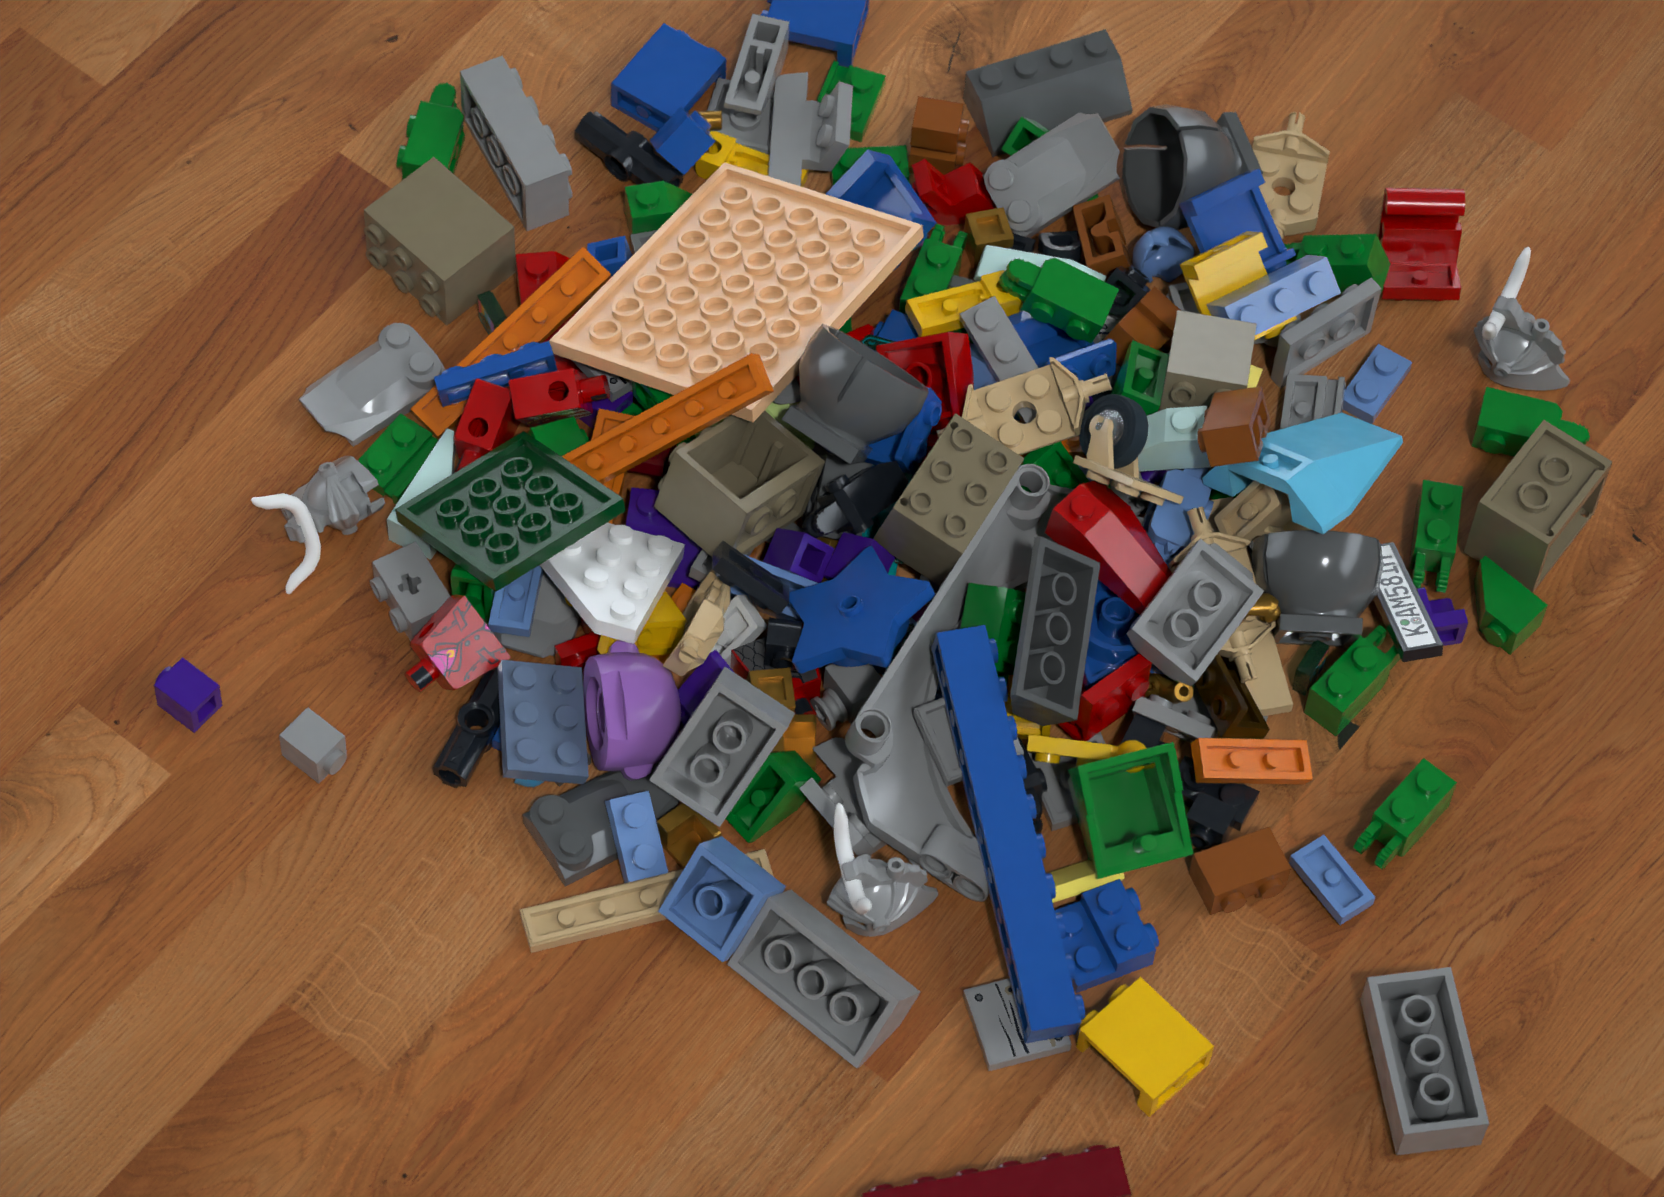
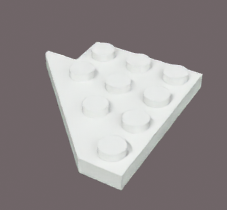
M606 523L546 560L540 566L594 633L635 644L683 559L685 544L672 541L665 536H654L636 531L626 525Z

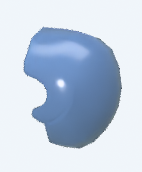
M1158 227L1140 237L1133 249L1132 266L1143 272L1149 278V283L1153 281L1152 277H1159L1166 282H1171L1183 273L1179 264L1193 258L1195 249L1177 229Z

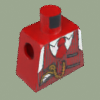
M574 368L509 380L515 420L531 427L572 416L576 419L593 414V401L610 398V387L605 374L587 378L586 374Z

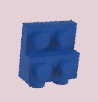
M1120 879L1083 892L1080 901L1055 910V914L1061 913L1065 924L1066 935L1062 939L1065 954L1070 953L1072 955L1075 965V978L1071 979L1075 993L1153 965L1156 952L1155 947L1159 946L1156 930L1150 922L1143 925L1137 913L1141 911L1138 895L1132 887L1125 889Z

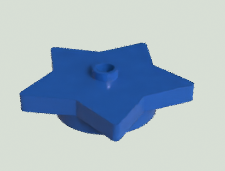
M868 546L834 579L789 592V602L804 624L792 659L798 673H805L831 663L842 667H857L866 664L885 668L889 667L894 648L905 636L910 618L935 596L930 582L888 575L874 548Z
M1099 579L1083 677V685L1086 691L1139 654L1132 646L1126 633L1140 615ZM1152 664L1150 673L1164 674Z

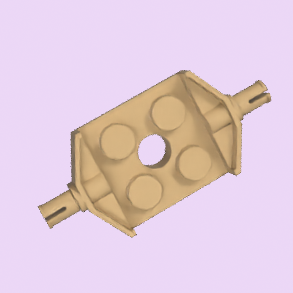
M1297 112L1289 114L1286 131L1254 137L1252 149L1263 171L1262 176L1266 182L1260 185L1259 189L1282 239H1284V236L1315 230L1330 154L1329 150L1305 134H1302L1305 116L1299 113L1297 124H1295ZM1283 186L1291 190L1292 194L1282 196L1273 189Z
M1050 357V365L974 390L972 384L968 385L962 418L1018 455H1022L1080 435L1085 405L1090 402L1089 396L1112 389L1106 373L1086 381H1079L1054 357ZM1028 407L1036 411V417L1029 423L1022 424L1014 419L1015 413L1021 408ZM945 428L936 430L938 437L941 436Z
M1204 507L1187 511L1194 535L1190 538L1191 543L1168 564L1170 571L1174 572L1195 543L1201 538L1207 544H1218L1252 572L1253 581L1256 584L1254 572L1246 551L1250 541L1213 532L1209 528ZM1248 616L1236 628L1219 651L1220 656L1228 657L1229 661L1235 660L1241 683L1258 678L1250 656L1252 654L1251 649L1276 626L1275 621L1267 623L1262 621L1259 616Z
M711 569L702 583H699V587L697 586L693 597L685 608L683 615L687 620L682 638L663 664V667L679 676H684L686 672L704 663L724 630V613L731 602L730 586L717 578L714 570Z

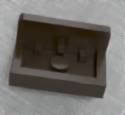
M1218 652L1197 682L1194 683L1222 737L1264 739L1270 730L1246 684L1241 683L1239 672L1237 670H1228Z

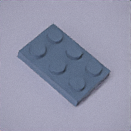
M501 660L497 671L503 778L585 784L589 773L582 667Z

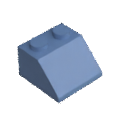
M721 836L699 843L658 912L720 961L724 962L736 951L768 897L782 893L786 886Z

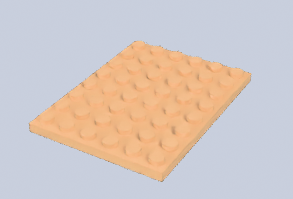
M724 162L549 342L553 354L672 395L685 390L751 353L759 354L774 392L732 414L754 423L799 374V363L809 339L822 324H826L839 330L924 238L923 225Z

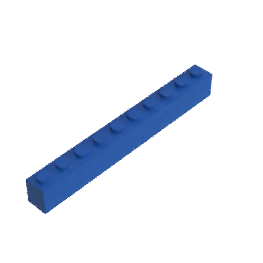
M986 625L938 632L931 649L945 701L959 767L962 772L963 784L1025 1044L1075 1035L1082 1023L1081 1020L1085 1019L1084 1002L1080 994L1074 993L1071 979L1075 978V965L1072 955L1070 953L1065 954L1062 939L1066 935L1065 924L1061 913L1055 914L1052 899L1056 897L1055 883L1052 874L1045 873L1042 859L1046 858L1045 841L1041 833L1036 834L1033 819H1036L1035 800L1032 794H1026L1023 780L1027 778L1026 763L1022 754L1017 755L1014 740H1017V727L1013 715L1007 716L1004 704L1008 700V691L1004 677H998L995 663H998L999 659L996 641L994 638H988Z

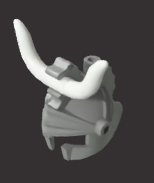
M1526 247L1517 258L1504 289L1492 308L1490 316L1478 321L1477 327H1474L1476 339L1482 349L1478 354L1479 365L1488 378L1503 386L1525 390L1565 388L1571 380L1559 366V364L1564 363V355L1566 353L1563 349L1562 341L1555 336L1554 332L1549 330L1550 325L1547 320L1542 318L1535 320L1532 314L1521 309V305L1516 299L1530 261L1531 249Z
M348 455L338 458L333 462L323 463L319 466V471L310 482L299 487L291 495L281 493L253 497L251 499L256 507L266 510L281 509L285 519L288 521L285 524V529L290 541L304 542L305 544L304 559L290 575L286 584L287 594H291L315 570L321 555V543L318 533L323 532L325 526L328 525L339 529L344 535H350L357 531L358 521L383 509L385 504L384 498L381 497L371 503L367 495L368 491L379 485L377 479L352 456Z
M841 803L836 805L834 841L842 875L832 889L827 905L842 914L846 929L857 935L867 937L885 935L909 922L926 909L937 898V888L923 885L928 882L926 870L921 869L919 865L904 863L899 857L891 858L888 863L880 859H871L869 854H863L854 859L848 817Z

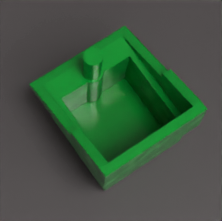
M1174 742L1079 765L1069 770L1070 778L1067 781L1088 860H1093L1096 880L1193 855L1182 795L1183 785ZM1143 766H1144V768H1143L1141 771H1139V772H1136V773L1126 772V771H1128V770H1131V769H1135V768H1139V767H1143Z

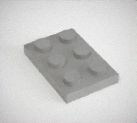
M1373 278L1368 279L1359 286L1357 284L1351 285L1341 294L1340 298L1330 304L1323 303L1319 305L1309 317L1299 323L1292 322L1281 331L1271 373V379L1280 389L1286 386L1287 374L1303 375L1371 332L1382 289Z

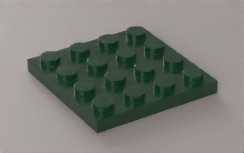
M524 431L395 509L397 520L400 524L495 592L626 511L624 500L621 496Z

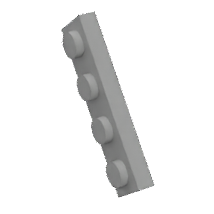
M995 296L960 313L962 325L997 382L1038 369L1037 364ZM1028 407L1021 408L1016 412L1022 424L1033 421L1037 414L1035 410Z

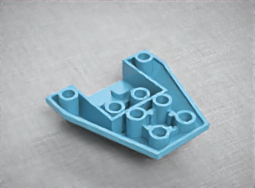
M1338 413L1267 433V436L1262 438L1263 448L1258 461L1215 466L1202 478L1203 485L1233 497L1242 492L1253 481H1257L1288 494L1292 522L1324 534L1351 515L1400 448L1403 439L1399 434L1345 413Z

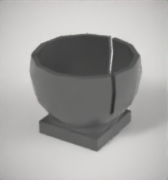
M1167 104L1152 106L1134 120L1125 141L1126 145L1166 146L1163 148L1127 147L1123 151L1122 178L1129 206L1142 224L1156 228L1172 227L1177 230L1189 228L1179 203L1246 171L1259 168L1263 174L1236 112H1223L1218 121L1215 122L1205 111Z
M822 324L809 339L799 363L801 402L798 405H790L782 420L849 464L865 462L873 449L869 444L879 442L904 431L920 413L929 391L911 374L883 355L844 332Z
M1313 530L1274 532L1254 539L1251 556L1256 584L1264 590L1263 593H1269L1277 598L1278 606L1281 609V614L1275 621L1276 626L1272 629L1276 644L1349 648L1362 635L1363 618L1359 617L1378 594L1384 567L1382 547L1379 540L1357 533L1329 530L1324 534Z

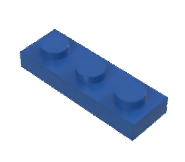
M549 341L543 343L530 342L512 353L505 355L492 354L486 356L477 364L467 367L454 366L448 368L441 375L435 376L434 380L442 407L467 400L476 378L502 387H508L509 380L554 372L557 371Z

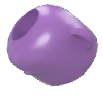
M617 640L609 647L608 653L590 656L586 661L583 679L585 723L591 756L596 768L600 771H621L624 778L634 781L642 779L651 773L652 766L662 760L679 735L681 704L674 678L669 669L663 667V663L655 657L640 653L636 644Z

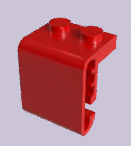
M1384 189L1377 237L1390 261V267L1381 293L1382 299L1398 301L1460 300L1461 283L1457 259L1462 227L1458 221L1459 216H1465L1464 189Z
M1139 653L1087 691L1082 684L1077 720L1058 723V725L1074 740L1086 742L1133 709L1137 699L1141 696L1145 698V693L1149 687L1148 680L1152 662Z

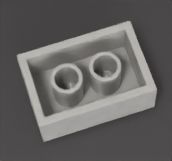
M724 667L658 764L649 781L720 827L787 730L795 713L727 667Z

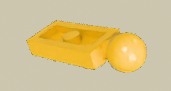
M1029 734L1027 752L1035 753V761L1059 764L1060 756L1077 758L1076 766L1147 749L1143 743L1137 740H1127L1119 746L1031 734ZM1144 766L1131 769L1126 772L1136 773L1141 771L1144 768Z

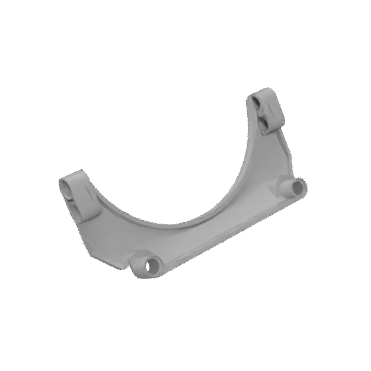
M1025 464L1017 469L845 736V744L848 750L855 757L865 762L860 765L854 774L853 781L866 828L879 839L921 865L928 873L965 897L977 902L985 901L990 894L977 838L960 815L914 718L913 711L916 707L935 701L939 678L931 648L936 633L960 629L968 584L991 585L1018 591L1025 589L1028 584L1034 538L1041 536L1055 542L1044 533L1053 508L1074 489L1051 485L1046 471L1035 464ZM1021 485L1028 487L1032 493L1025 491ZM1136 516L1142 525L1144 518ZM861 728L871 730L876 738L867 737Z

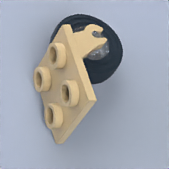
M1111 394L1097 399L1084 414L1079 440L1086 458L1076 455L1073 463L1087 468L1086 477L1109 485L1110 480L1113 479L1111 486H1114V489L1137 498L1141 490L1140 498L1163 506L1165 499L1181 504L1184 498L1181 495L1139 478L1138 456L1142 452L1148 436V419L1143 408L1134 400L1122 395Z

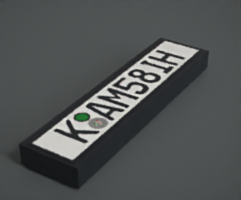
M1395 543L1381 544L1384 567L1379 592L1373 600L1402 662L1442 656L1443 644Z

